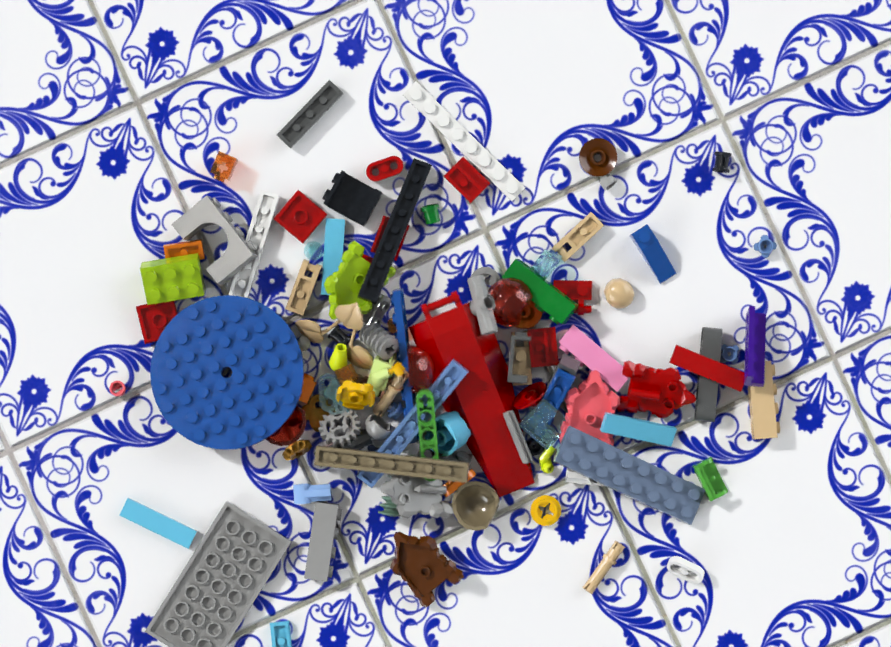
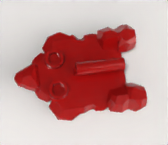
M632 361L624 362L622 374L631 379L627 396H620V405L616 408L618 412L637 413V411L646 412L649 410L659 418H667L674 412L673 409L676 410L683 405L692 404L696 401L695 395L686 389L683 382L679 381L681 376L677 369L671 367L666 370L661 368L655 369L640 363L634 364Z

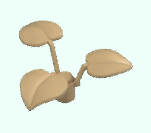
M358 303L338 306L335 309V315L338 320L325 330H321L320 325L311 320H297L295 322L299 332L308 337L310 342L321 343L324 340L323 335L342 322L346 328L353 329L349 342L350 348H347V359L359 368H372L373 358L371 354L363 347L353 345L356 331L361 330L363 327L362 317L364 314H361Z

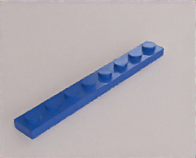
M403 288L393 290V294H390V302L395 309L392 319L393 324L397 327L395 339L399 343L397 361L409 373V377L403 384L404 389L401 391L402 400L406 404V408L403 410L405 417L416 404L404 291ZM419 432L411 440L410 444L420 441Z

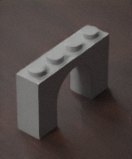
M206 195L171 225L181 238L189 241L209 225H219L224 229L228 238L227 249L219 259L206 268L216 283L223 285L257 257L254 252L256 248L250 241L246 242L244 240V233L238 226L236 228L233 226L231 216L227 212H222L219 208L221 206L220 202L215 197L212 198Z

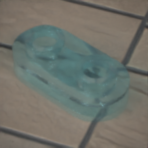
M326 373L318 381L319 401L324 411L332 412L339 406L336 400L338 380L333 374ZM327 379L332 381V385L329 387L325 385V380ZM328 398H331L333 400V404L331 406H328L326 404V400Z

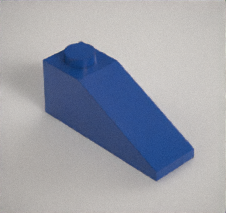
M648 224L629 235L660 284L676 274Z

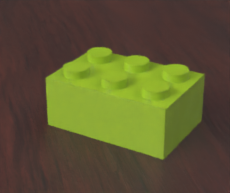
M199 253L141 263L140 271L147 305L205 296L206 288Z

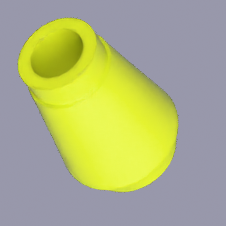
M337 344L329 359V365L333 371L341 372L348 365L347 346L345 344Z

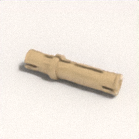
M404 370L401 376L397 377L395 375L388 382V388L373 408V413L376 416L383 417L397 393L402 391L403 384L409 377V373Z
M615 540L609 551L603 554V559L582 588L593 594L612 565L617 563L616 559L625 549V546Z

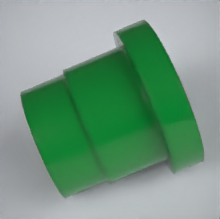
M438 203L420 207L426 224L440 221Z

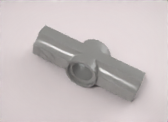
M477 275L468 278L467 282L472 297L470 310L473 315L477 316L482 336L498 332L493 313L496 304L494 298L488 294L484 276Z

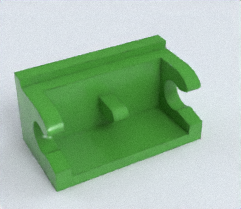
M712 457L692 466L702 488L705 489V494L709 501L727 494L728 490Z

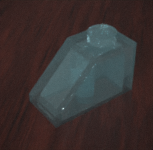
M545 249L531 268L547 279L559 264V255L552 249L549 251Z

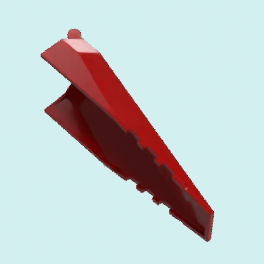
M457 291L451 292L452 295L427 305L426 303L420 305L426 320L409 327V330L431 383L437 379L452 359L468 370V373L445 399L442 406L446 412L457 411L471 431V436L466 444L498 496L502 497L535 483L531 464L522 463L503 416V413L513 410L523 433L518 409L513 406L515 394L512 382H507L508 366L495 334L482 336L477 316L473 315L470 310V302L462 305ZM455 302L456 308L431 317V311Z

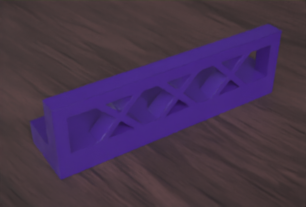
M749 306L746 313L744 385L763 387L765 381L766 314L755 313V306Z

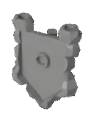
M394 474L390 481L382 484L380 487L381 492L388 495L391 501L397 505L396 508L402 517L409 518L412 515L421 513L422 515L430 514L434 518L441 516L446 519L453 514L452 504L442 501V494H446L447 491L446 486H442L443 480L427 481L421 477Z

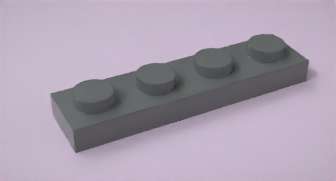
M329 80L282 128L277 136L291 149L344 93Z

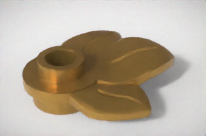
M316 394L310 398L308 404L301 408L300 420H309L312 429L319 432V421H324L323 415L328 416L329 410L336 412V408L328 404V400L324 395ZM320 401L322 402V406L317 407L315 406V403Z

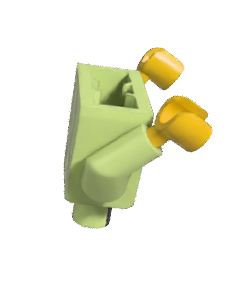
M411 351L412 359L415 356V354ZM394 353L390 359L385 361L378 355L375 357L367 384L373 385L375 397H380L381 392L387 389L388 382L392 379L393 373L397 377L404 373L406 368L397 361V353Z

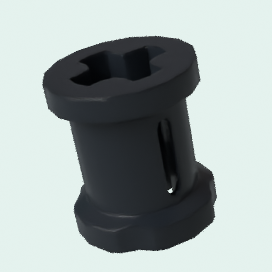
M714 152L716 159L715 167L712 168V171L729 173L728 163L729 157L732 154Z
M337 325L327 338H331L337 344L342 343L346 345L350 341L351 335L348 336L340 329V325Z

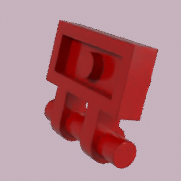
M553 280V285L571 300H578L579 306L574 313H578V315L591 313V306H584V300H592V281Z

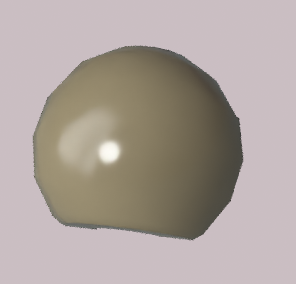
M479 481L463 484L454 493L452 499L453 513L458 523L466 529L474 531L484 530L490 525L500 504V498L496 491L488 484Z

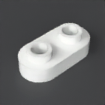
M673 556L667 564V569L670 573L690 583L698 584L703 580L704 570L682 557Z

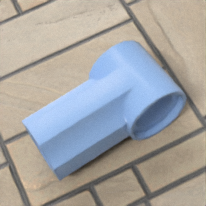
M331 484L293 485L294 504L332 500Z

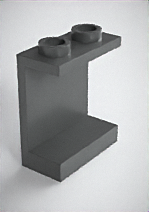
M515 332V336L511 335L507 382L527 383L528 376L512 374L515 340L531 341V337H527L525 332Z

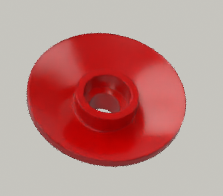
M536 382L529 385L515 397L513 406L516 409H524L530 406L535 407L540 403V399L547 390L546 384L544 382Z

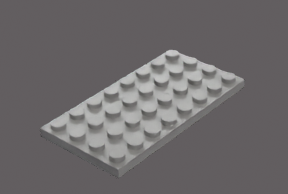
M226 501L145 632L168 647H226L292 541L229 501Z

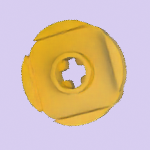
M349 380L344 381L343 385L337 389L336 400L338 403L339 400L343 402L342 406L349 409L361 410L366 405L371 407L375 403L373 385L354 383Z

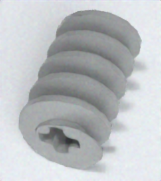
M378 323L365 325L359 332L360 340L384 361L390 359L397 351L398 340Z

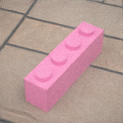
M574 324L558 341L560 344L559 349L567 355L570 352L575 357L574 359L581 362L579 366L583 367L585 365L590 369L589 374L593 370L600 372L601 378L608 386L609 391L614 390L618 392L629 379L622 374L623 366Z

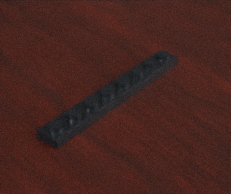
M413 159L359 291L358 298L376 305L431 170V164Z

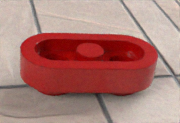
M390 156L373 162L366 169L367 177L371 181L378 182L396 176L403 170V161L397 156ZM397 163L398 167L393 170L390 168V165ZM374 169H378L380 173L379 175L374 176L372 174V171Z

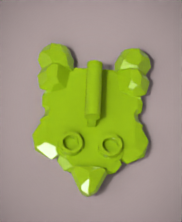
M356 241L350 242L348 250L343 253L341 258L343 261L338 266L339 270L327 277L324 283L327 294H330L329 316L331 319H337L335 309L340 305L358 303L361 314H367L372 309V303L358 298L371 263L362 258L365 247ZM392 266L383 287L389 283V278L395 274L396 269Z

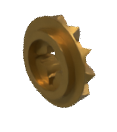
M298 440L286 447L282 455L286 460H294L305 455L312 445L309 440Z

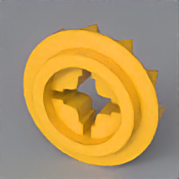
M543 495L533 501L530 509L531 516L539 525L550 526L560 518L561 506L554 497ZM550 503L549 510L551 511V513H553V515L546 513L545 516L541 518L543 511L540 510L538 506L546 507V505Z

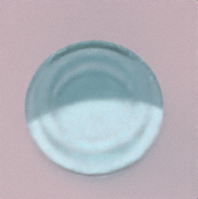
M311 241L306 244L304 254L310 260H318L323 255V247L320 243Z

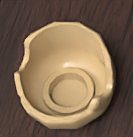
M617 278L607 283L604 295L610 306L621 309L626 308L632 303L634 291L628 281Z

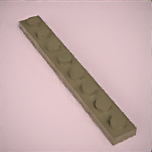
M320 445L316 446L314 465L468 482V462Z

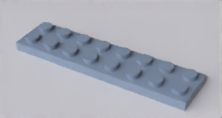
M571 426L567 427L553 462L688 525H692L705 493V489Z

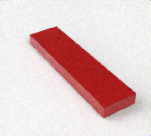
M675 346L669 363L739 392L742 391L744 372L681 346Z

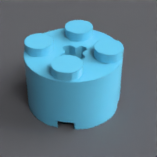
M457 411L444 412L435 418L438 452L443 454L442 456L451 455L467 443L468 438L471 436V431ZM426 431L425 439L433 438L434 434L431 431Z

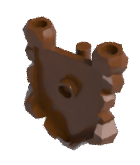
M395 532V558H393L390 568L395 575L401 576L407 582L414 596L419 598L421 606L428 607L436 600L432 590L446 579L455 585L464 578L463 571L457 569L453 561H447L443 554H439L436 540L432 537L421 536L418 539L415 536Z

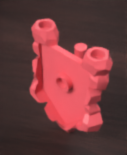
M593 370L587 379L581 382L578 388L570 389L564 398L568 413L565 414L566 421H563L560 427L562 431L559 435L560 443L567 427L571 426L605 443L614 445V435L601 432L600 427L605 412L615 414L616 408L620 405V396L613 391L609 392L608 386L602 381L600 372Z

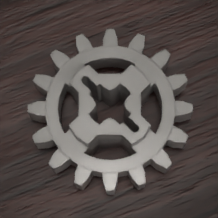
M345 407L342 411H339V408H336V412L329 410L328 416L323 415L324 421H319V432L322 440H325L327 445L332 443L334 448H336L337 444H340L343 448L346 442L348 445H351L350 440H357L356 434L361 433L358 415H354L353 410L347 412Z

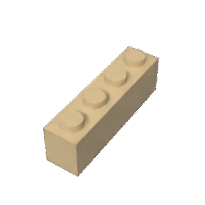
M765 361L764 386H748L752 439L778 438L777 433H780V423L776 422V414L779 413L778 403H775L774 395H777L776 383H773L772 377L775 376V365L771 364V361Z

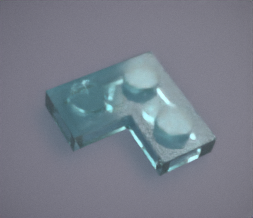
M543 398L519 421L520 428L547 450L560 437V434L547 424L557 414L558 410Z

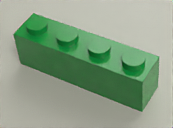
M515 259L502 276L506 280L504 283L508 287L518 289L520 291L519 295L527 301L532 300L535 303L534 307L542 313L546 311L551 315L549 318L556 324H565L579 306L520 259Z

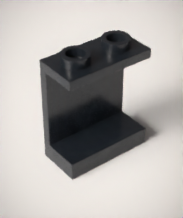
M343 170L340 174L337 172L332 180V183H334L332 189H327L322 198L325 200L323 204L365 227L383 193L348 175Z

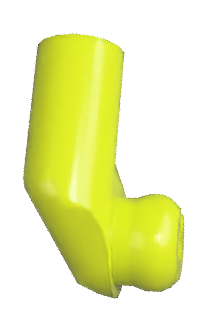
M549 444L539 456L540 468L547 474L552 473L554 470L550 457L556 450Z

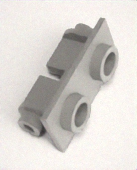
M380 293L376 305L372 303L373 311H369L362 317L363 326L372 323H378L381 326L382 318L390 308L389 297Z

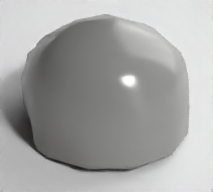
M371 414L365 420L366 431L375 440H385L394 431V429L390 431L391 423H386L379 415Z

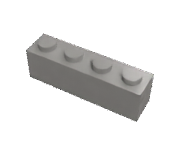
M315 502L304 579L327 582L328 577L332 578L333 566H330L331 558L335 559L336 547H333L334 539L338 540L339 528H336L337 520H341L342 514L339 504Z

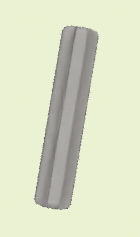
M508 410L503 413L504 419L522 463L528 464L533 461V457L514 411Z

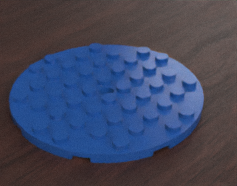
M240 296L210 297L182 310L168 323L161 333L151 360V387L155 402L165 420L186 439L213 449L234 450L246 448L272 436L287 422L294 412L304 384L303 355L299 342L289 325L266 305ZM225 367L232 369V375L229 378H225L222 375Z

